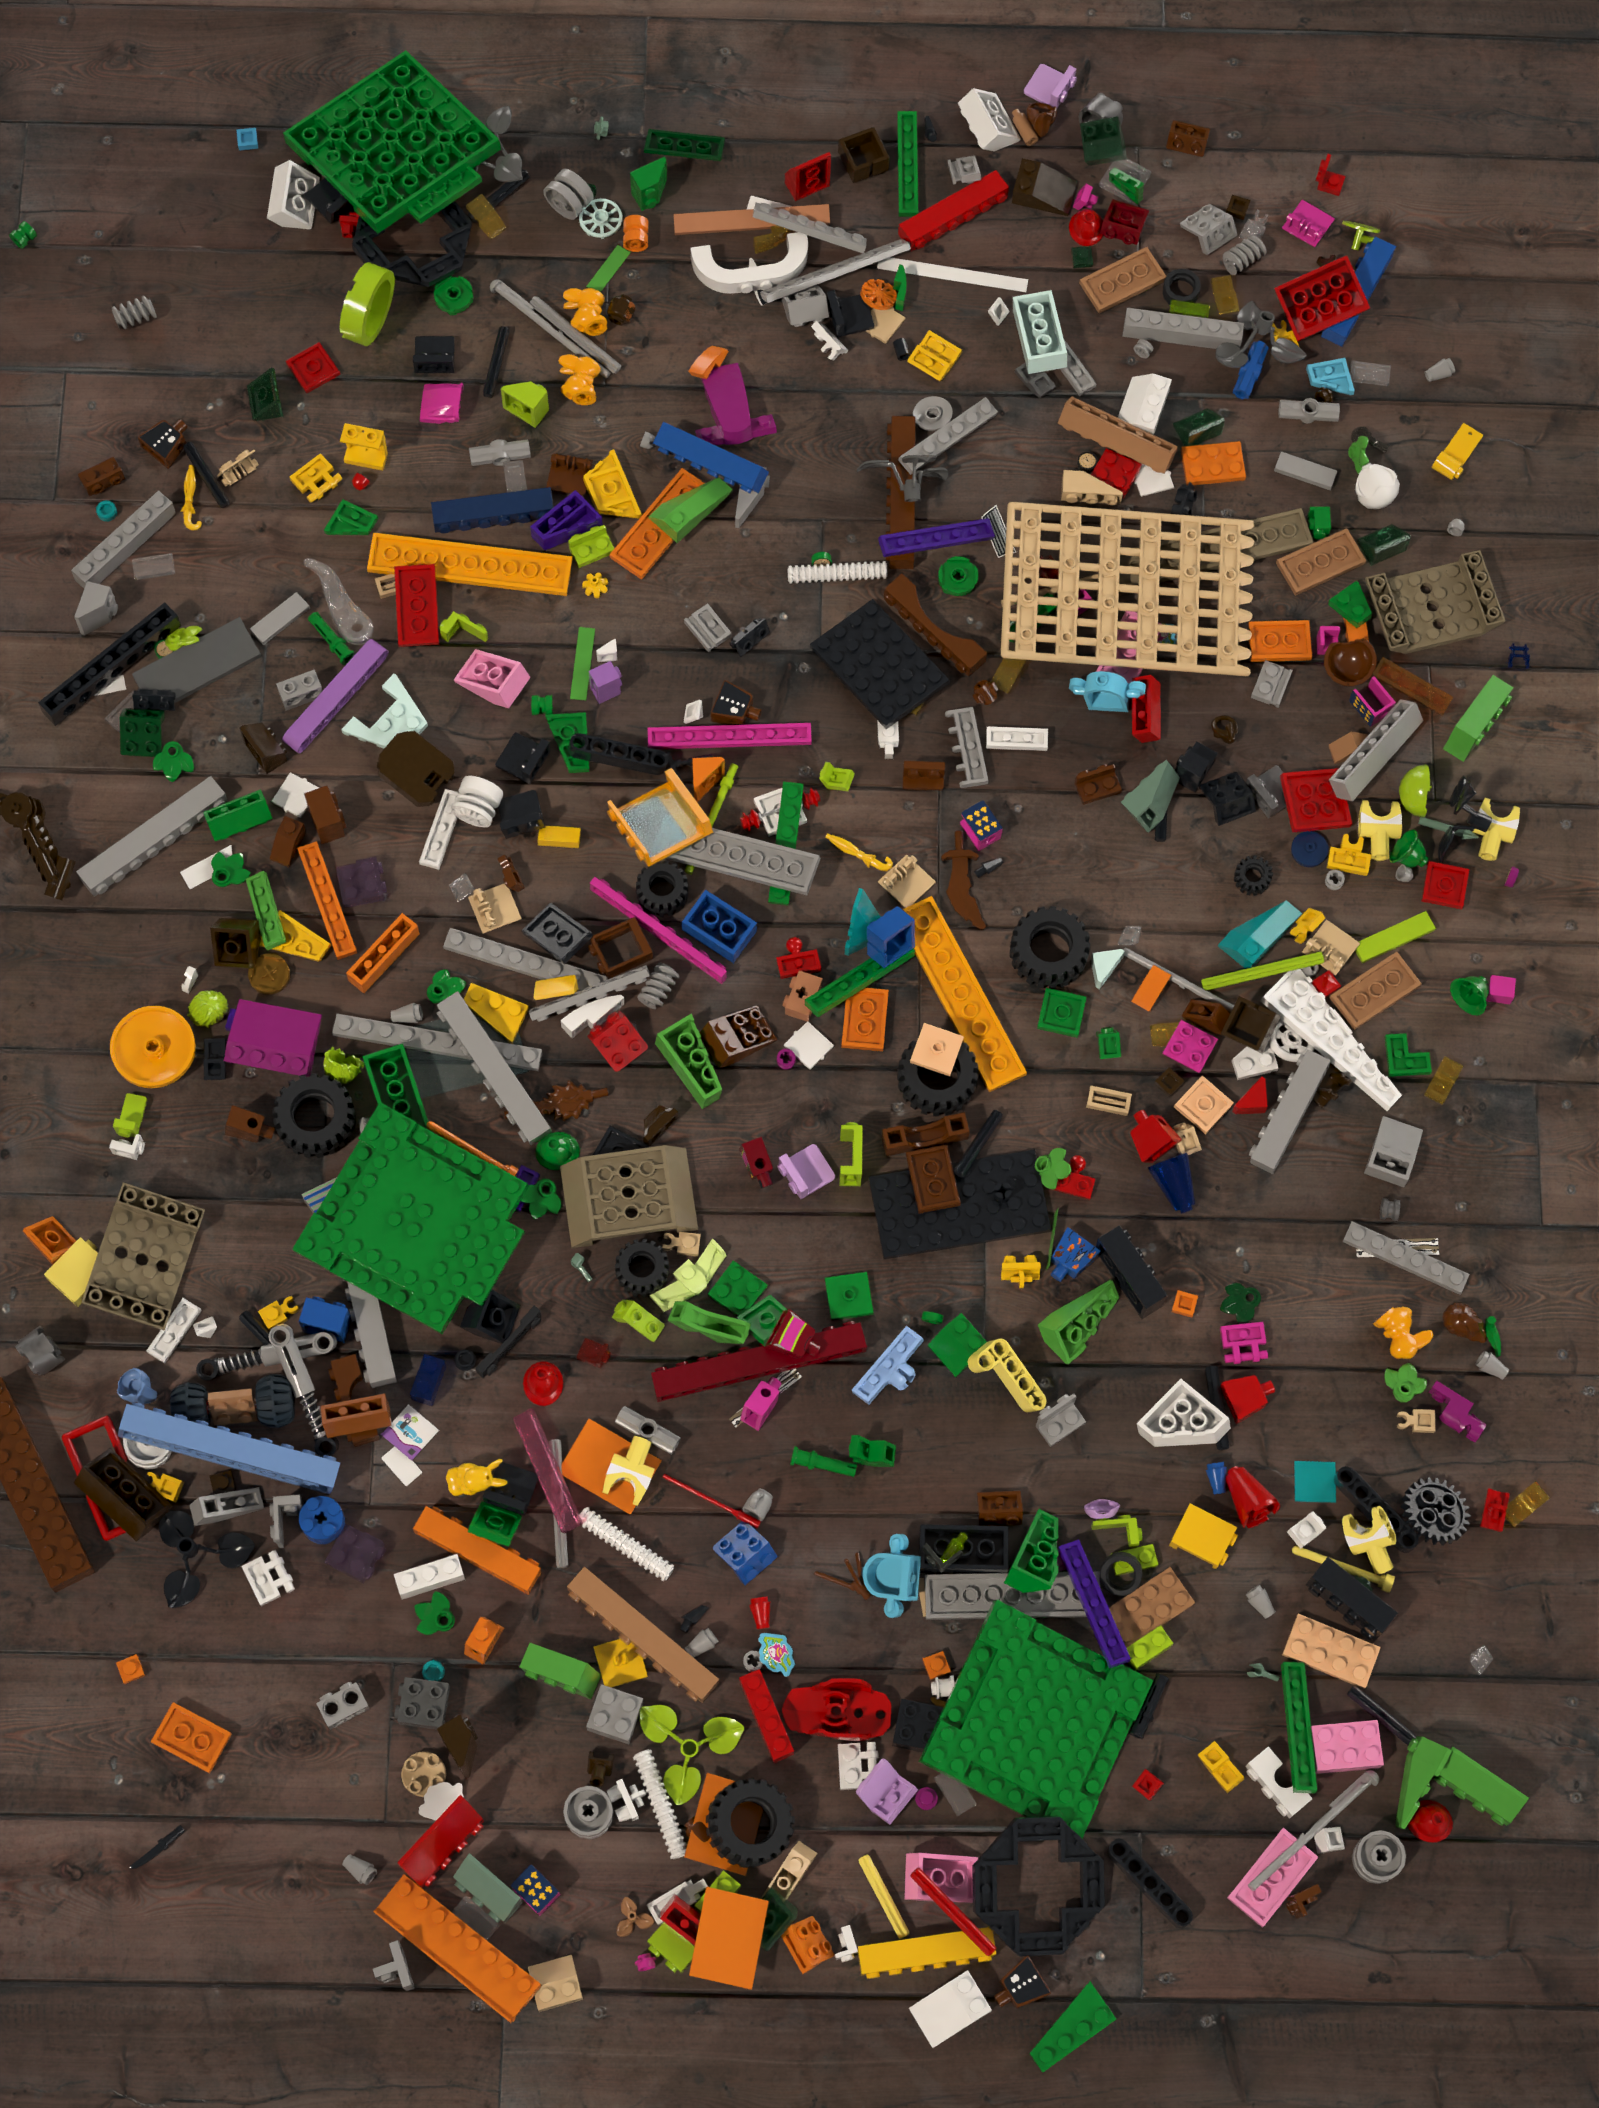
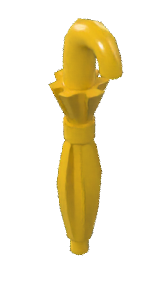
M189 465L185 477V504L180 512L184 514L183 519L186 528L198 530L202 522L197 521L196 524L191 522L192 514H195L192 503L196 489L193 465Z
M829 833L825 837L843 852L856 856L860 860L862 859L868 868L873 866L880 871H888L893 866V862L889 857H886L885 862L887 864H884L875 859V855L865 854V852L859 850L855 845L843 838L830 835Z

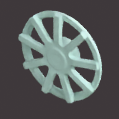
M608 199L592 200L585 208H582V212L579 214L580 226L587 235L601 239L616 234L623 222L621 209L617 204ZM595 202H604L602 209H598ZM608 203L615 207L609 212L606 211ZM591 204L595 212L590 213L585 209ZM618 211V213H619V218H610V217H609V216H611L612 214H614L615 212ZM584 214L592 217V219L583 221L582 216ZM608 222H618V224L614 228ZM594 223L590 230L587 229L585 226L587 224ZM600 226V233H594L593 231ZM603 226L608 227L611 231L604 233Z

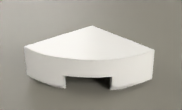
M190 966L186 969L184 975L187 978L184 984H182V991L188 994L198 977L196 969Z

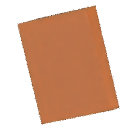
M722 757L692 758L694 799L697 803L725 776V759Z
M53 1216L23 1229L30 1242L52 1265L76 1242Z

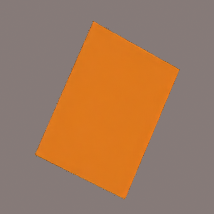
M588 1419L561 1465L562 1475L630 1515L636 1506L632 1504L635 1498L634 1488L628 1481L621 1480L616 1482L613 1487H610L608 1495L602 1493L606 1473L614 1453L626 1457L631 1442ZM648 1453L644 1465L654 1468L655 1473L662 1460Z
M710 1773L706 1774L693 1825L700 1821L708 1828L706 1816L709 1814L708 1808L710 1803L714 1801V1797L720 1791L735 1781ZM740 1803L731 1814V1827L734 1834L747 1844H754L763 1808L756 1803ZM691 1830L685 1858L746 1876L748 1867L744 1868L740 1867L739 1864L732 1865L728 1863L727 1858H721L717 1854L719 1851L716 1847L712 1848L710 1844L712 1841L711 1837L708 1841L703 1842Z
M706 1887L689 1976L752 1990L769 1901Z

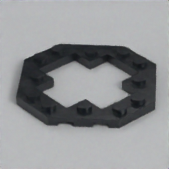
M455 201L440 210L438 214L453 231L439 239V243L447 254L420 268L416 267L408 255L390 263L372 241V238L384 233L385 229L377 234L360 216L356 226L352 249L364 264L369 262L393 271L396 281L430 287L462 270L472 221Z
M1059 1816L1014 1818L972 1865L973 1912L1019 1957L1064 1954L1069 1948V1944L1090 1924V1920L1105 1907L1104 1860ZM1058 1840V1862H1080V1906L1059 1907V1930L1019 1932V1910H997V1865H1018V1842Z

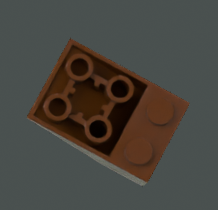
M757 1005L708 1021L699 1032L703 1043L718 1068L734 1064L777 1041L776 1036Z

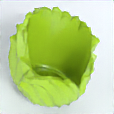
M212 990L201 991L193 998L190 1006H188L189 1014L187 1016L190 1017V1020L196 1026L209 1028L210 1024L215 1025V1023H219L224 1018L229 1009L227 999L221 992Z
M331 1047V1050L324 1053V1072L330 1076L332 1081L336 1079L341 1084H347L361 1073V1067L364 1068L365 1064L360 1058H356L354 1055L345 1058V1053L340 1048L334 1050V1047Z

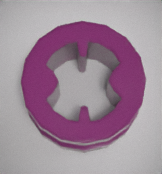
M790 1049L780 1050L777 1054L778 1066L786 1070L792 1068L795 1064L794 1052ZM784 1055H789L791 1062L788 1060V1063H783L781 1057L784 1058Z

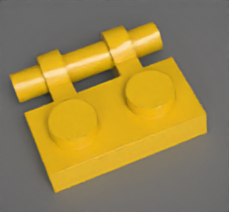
M320 453L292 474L290 481L302 494L310 490L312 493L307 496V499L312 503L316 499L320 500L324 497L323 494L329 489L337 487V483L342 480V477L339 473L333 477L330 475L334 471L333 466ZM324 479L326 482L318 488L315 484Z

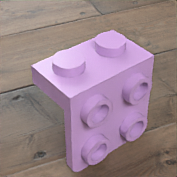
M1040 64L1026 85L1024 94L1038 102L1052 107L1055 106L1057 109L1060 103L1065 101L1069 89L1073 88L1077 81V77H1075L1076 68L1069 65L1063 74L1045 64Z
M815 1144L806 1147L791 1157H788L787 1154L779 1157V1165L777 1167L783 1177L786 1176L790 1183L788 1184L794 1194L797 1193L800 1199L835 1179L834 1172Z
M881 1759L873 1767L867 1778L860 1783L856 1794L871 1812L890 1825L918 1789L901 1777L886 1759Z

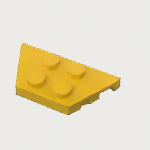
M611 450L603 461L600 460L594 469L589 470L583 476L585 486L599 514L639 519L642 515L615 450Z

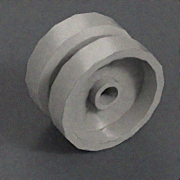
M562 169L554 178L555 181H551L543 192L547 202L556 212L567 219L574 220L582 212V208H585L594 199L593 193L588 184L579 175L571 170Z
M593 1786L580 1787L570 1793L565 1801L563 1811L568 1828L573 1834L584 1839L598 1838L606 1833L612 1824L614 1815L610 1798L604 1791ZM592 1810L593 1815L591 1817L587 1815L586 1817L585 1811Z
M1381 1830L1370 1832L1360 1839L1355 1845L1352 1854L1353 1867L1357 1874L1367 1882L1375 1884L1388 1882L1397 1876L1403 1869L1406 1859L1405 1849L1399 1838L1390 1832ZM1377 1854L1381 1856L1380 1861L1376 1859V1857L1378 1856Z

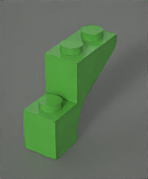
M675 1301L668 1318L669 1322L688 1332H700L717 1343L744 1344L751 1326L746 1321L712 1313L686 1301Z

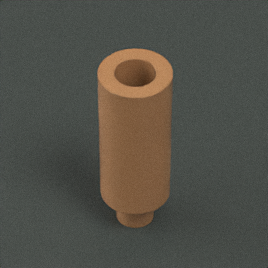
M1015 109L1012 112L1014 116L1012 121L1025 144L1031 146L1039 138L1025 113H1020L1019 109Z

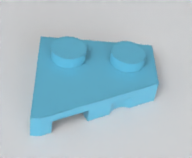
M1345 358L1307 365L1306 370L1311 386L1324 387L1331 391L1354 395L1355 390Z

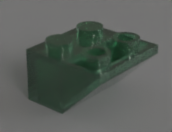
M1118 116L1080 123L1085 163L1092 166L1127 159L1125 140Z

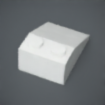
M968 1970L909 2008L932 2048L992 2011Z

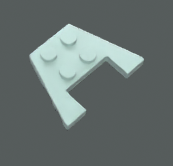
M393 674L382 685V689L396 699L393 705L370 729L353 717L341 729L343 734L357 737L358 740L374 743L384 749L397 733L415 731L420 735L428 726L427 721L396 674Z

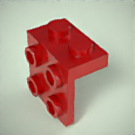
M621 1011L611 1013L606 1018V1022L593 1027L590 1030V1034L587 1035L616 1072L620 1071L648 1048L646 1042Z

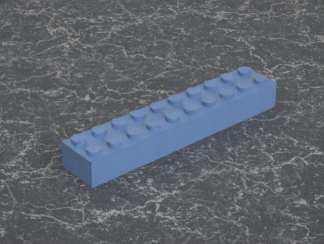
M132 1402L131 1405L126 1404L118 1437L329 1495L333 1490L340 1462H337L336 1458L324 1455L323 1458L315 1456L313 1451L303 1449L300 1452L293 1450V1446L283 1443L281 1446L272 1444V1440L267 1438L257 1440L251 1438L252 1435L245 1432L235 1434L231 1433L229 1428L217 1426V1428L208 1426L209 1423L196 1420V1422H191L183 1415L175 1414L173 1417L166 1415V1411L153 1408V1411L144 1409L145 1406L140 1403Z

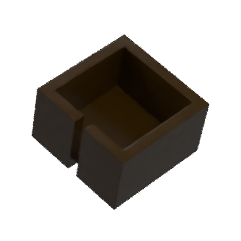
M874 127L838 140V153L853 183L869 178L870 173L872 176L889 170L890 158Z
M1239 996L1221 1034L1263 1054L1281 1016Z

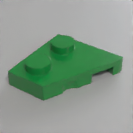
M1115 167L1109 172V181L1138 205L1143 200L1144 183Z
M342 499L326 525L324 534L369 535L378 521V516Z
M1357 580L1329 599L1328 605L1355 628L1360 627L1371 619L1372 612Z

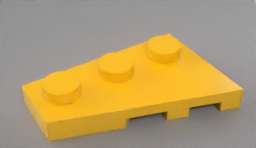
M279 910L278 914L286 942L272 948V950L320 962L331 947V944ZM261 936V937H260V938H261V941H260V945H259V946L265 947V946H264V943H263L262 936Z
M473 983L470 984L463 999L471 1011L485 1020L496 1032L513 1044L528 1012L529 1005Z

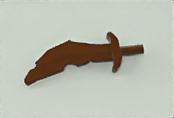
M955 831V850H949L941 856L942 861L952 860V873L946 894L954 910L966 921L970 920L972 925L978 929L984 930L986 925L982 920L976 900L969 895L971 883L969 877H967L968 859L977 861L979 855L971 850H964L963 831Z

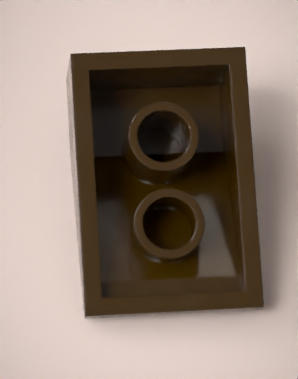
M1022 158L1013 190L1012 204L1068 216L1077 181L1041 162Z

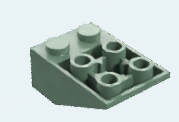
M1165 760L1157 765L1155 770L1148 777L1141 780L1139 786L1132 792H1129L1124 797V800L1121 801L1130 815L1148 833L1163 820L1180 777L1170 763Z

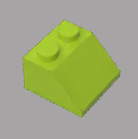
M530 381L506 385L501 388L503 408L535 428L549 411L547 390L540 384L536 385Z

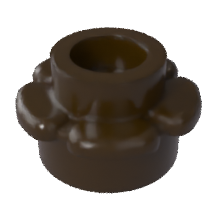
M1321 387L1315 393V399L1317 402L1332 403L1333 393L1330 389Z

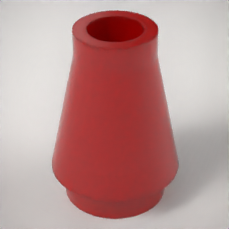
M768 1596L750 1599L751 1604L749 1607L756 1623V1628H770V1602H768Z

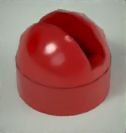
M356 473L352 480L353 486L358 490L365 489L370 483L360 473Z

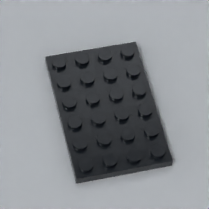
M874 599L810 643V648L885 729H888L949 684V679Z

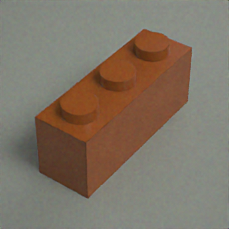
M385 1394L320 1406L322 1425L327 1438L392 1426L390 1407Z

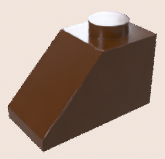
M284 816L275 836L270 855L271 861L289 868L298 850L297 848L306 834L304 823Z
M1191 999L1182 1017L1209 1033L1222 1035L1221 1032L1230 1013L1219 1003Z

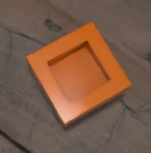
M1177 1290L1172 1312L1192 1318L1198 1296Z
M943 1651L922 1659L930 1680L951 1673Z
M137 1654L116 1662L124 1684L145 1676Z

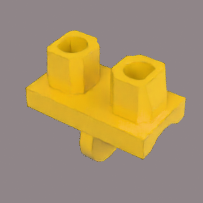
M1035 1255L1025 1256L1022 1263H1016V1257L1005 1256L1001 1267V1280H1011V1283L1019 1282V1288H1024V1282L1040 1279V1262H1037Z

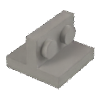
M398 1940L389 1943L394 1961L373 1968L375 1978L378 1981L388 1983L396 1980V1975H399L403 1989L406 1991L414 1989V1983L401 1943Z

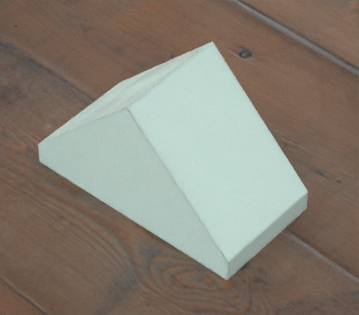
M1117 949L1092 953L1091 965L1096 988L1100 989L1120 963L1124 956V950Z

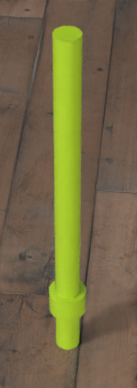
M730 764L726 776L720 782L721 788L708 815L712 827L728 790H731L733 786V778L738 769L736 764ZM687 865L685 872L692 874L695 866Z

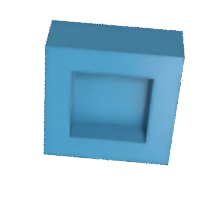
M256 128L237 129L239 150L258 149Z

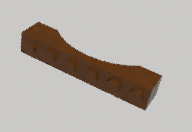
M902 573L885 588L884 599L886 603L894 606L903 619H908L918 633L922 632L927 637L928 642L932 646H937L947 660L953 661L961 673H965L969 677L986 662L987 652L974 640L953 636L931 622L920 606L916 586Z

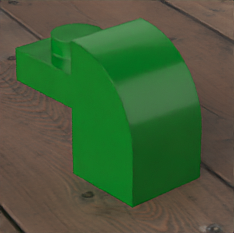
M860 1435L851 1436L849 1457L853 1458L854 1463L874 1467H894L896 1445L886 1440L870 1441Z

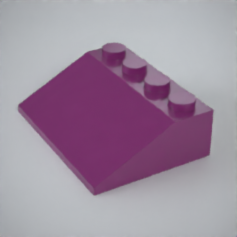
M239 999L227 1040L224 1061L299 1076L305 1074L306 1077H310L322 1014Z

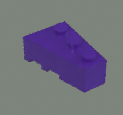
M575 490L530 526L531 537L544 550L568 542L575 534H583L595 526L600 527L603 525L602 516Z

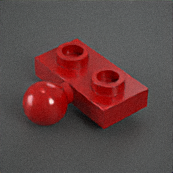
M797 937L788 939L786 948L792 954L776 957L780 979L797 976L799 971L808 974L821 971L817 949L800 952L803 946L802 941Z
M1075 1155L1069 1161L1072 1169L1071 1173L1067 1178L1058 1179L1056 1189L1054 1190L1090 1200L1095 1178L1079 1174L1086 1167V1161L1082 1156Z

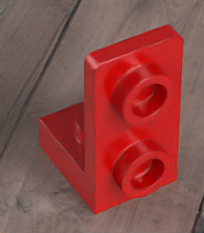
M1327 154L1326 160H1321L1316 181L1319 182L1317 190L1339 196L1345 176L1327 171L1331 154Z

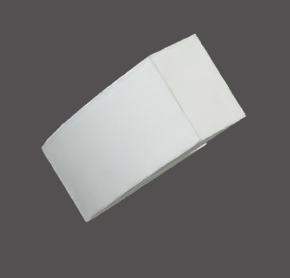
M622 995L609 996L585 1004L560 1020L561 1027L573 1039L587 1026L592 1029L596 1025L604 1023L611 1013L618 1011L625 1005L624 997Z

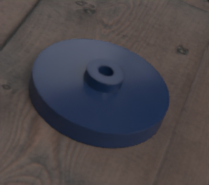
M1305 831L1294 838L1291 845V854L1298 864L1304 867H1316L1326 859L1328 844L1322 835L1313 831Z

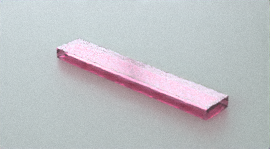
M530 1408L514 1417L513 1420L559 1528L565 1534L580 1526L583 1522L535 1410Z

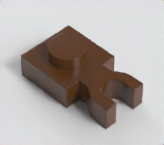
M506 855L499 857L498 861L503 868V881L506 887L516 892L523 890L524 885L518 871L513 866L511 857L507 858Z

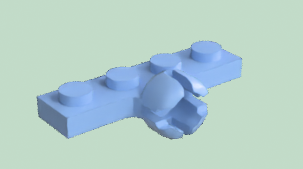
M906 1326L852 1389L853 1394L870 1405L888 1384L893 1385L898 1390L906 1389L908 1387L906 1381L911 1383L916 1375L914 1368L907 1364V1360L923 1343V1338Z

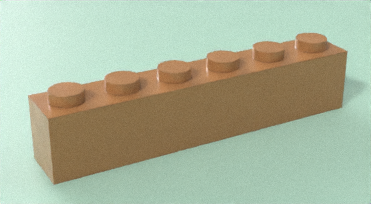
M1072 396L1065 403L1058 424L1062 425L1066 430H1073L1083 438L1092 439L1098 442L1100 446L1111 448L1116 453L1149 466L1158 473L1165 474L1178 446Z

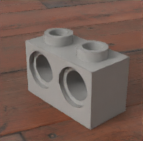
M315 670L276 683L286 711L314 701L322 692V687Z
M348 1682L339 1688L340 1691L333 1695L331 1692L320 1697V1701L316 1703L330 1730L370 1709L356 1682L354 1684ZM350 1694H357L358 1700L354 1704H348L346 1702L347 1697ZM331 1704H336L338 1706L337 1712L333 1715L327 1714V1707Z

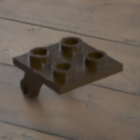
M1330 1062V1066L1312 1100L1323 1108L1329 1100H1336L1339 1097L1337 1094L1338 1090L1345 1084L1349 1086L1352 1080Z

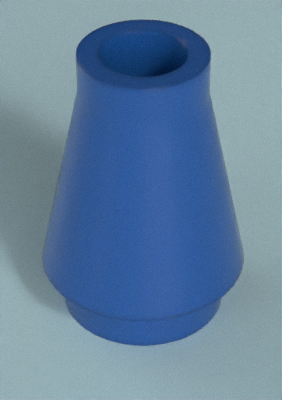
M1224 1462L1207 1464V1470L1205 1471L1213 1494L1226 1493L1227 1467H1224Z

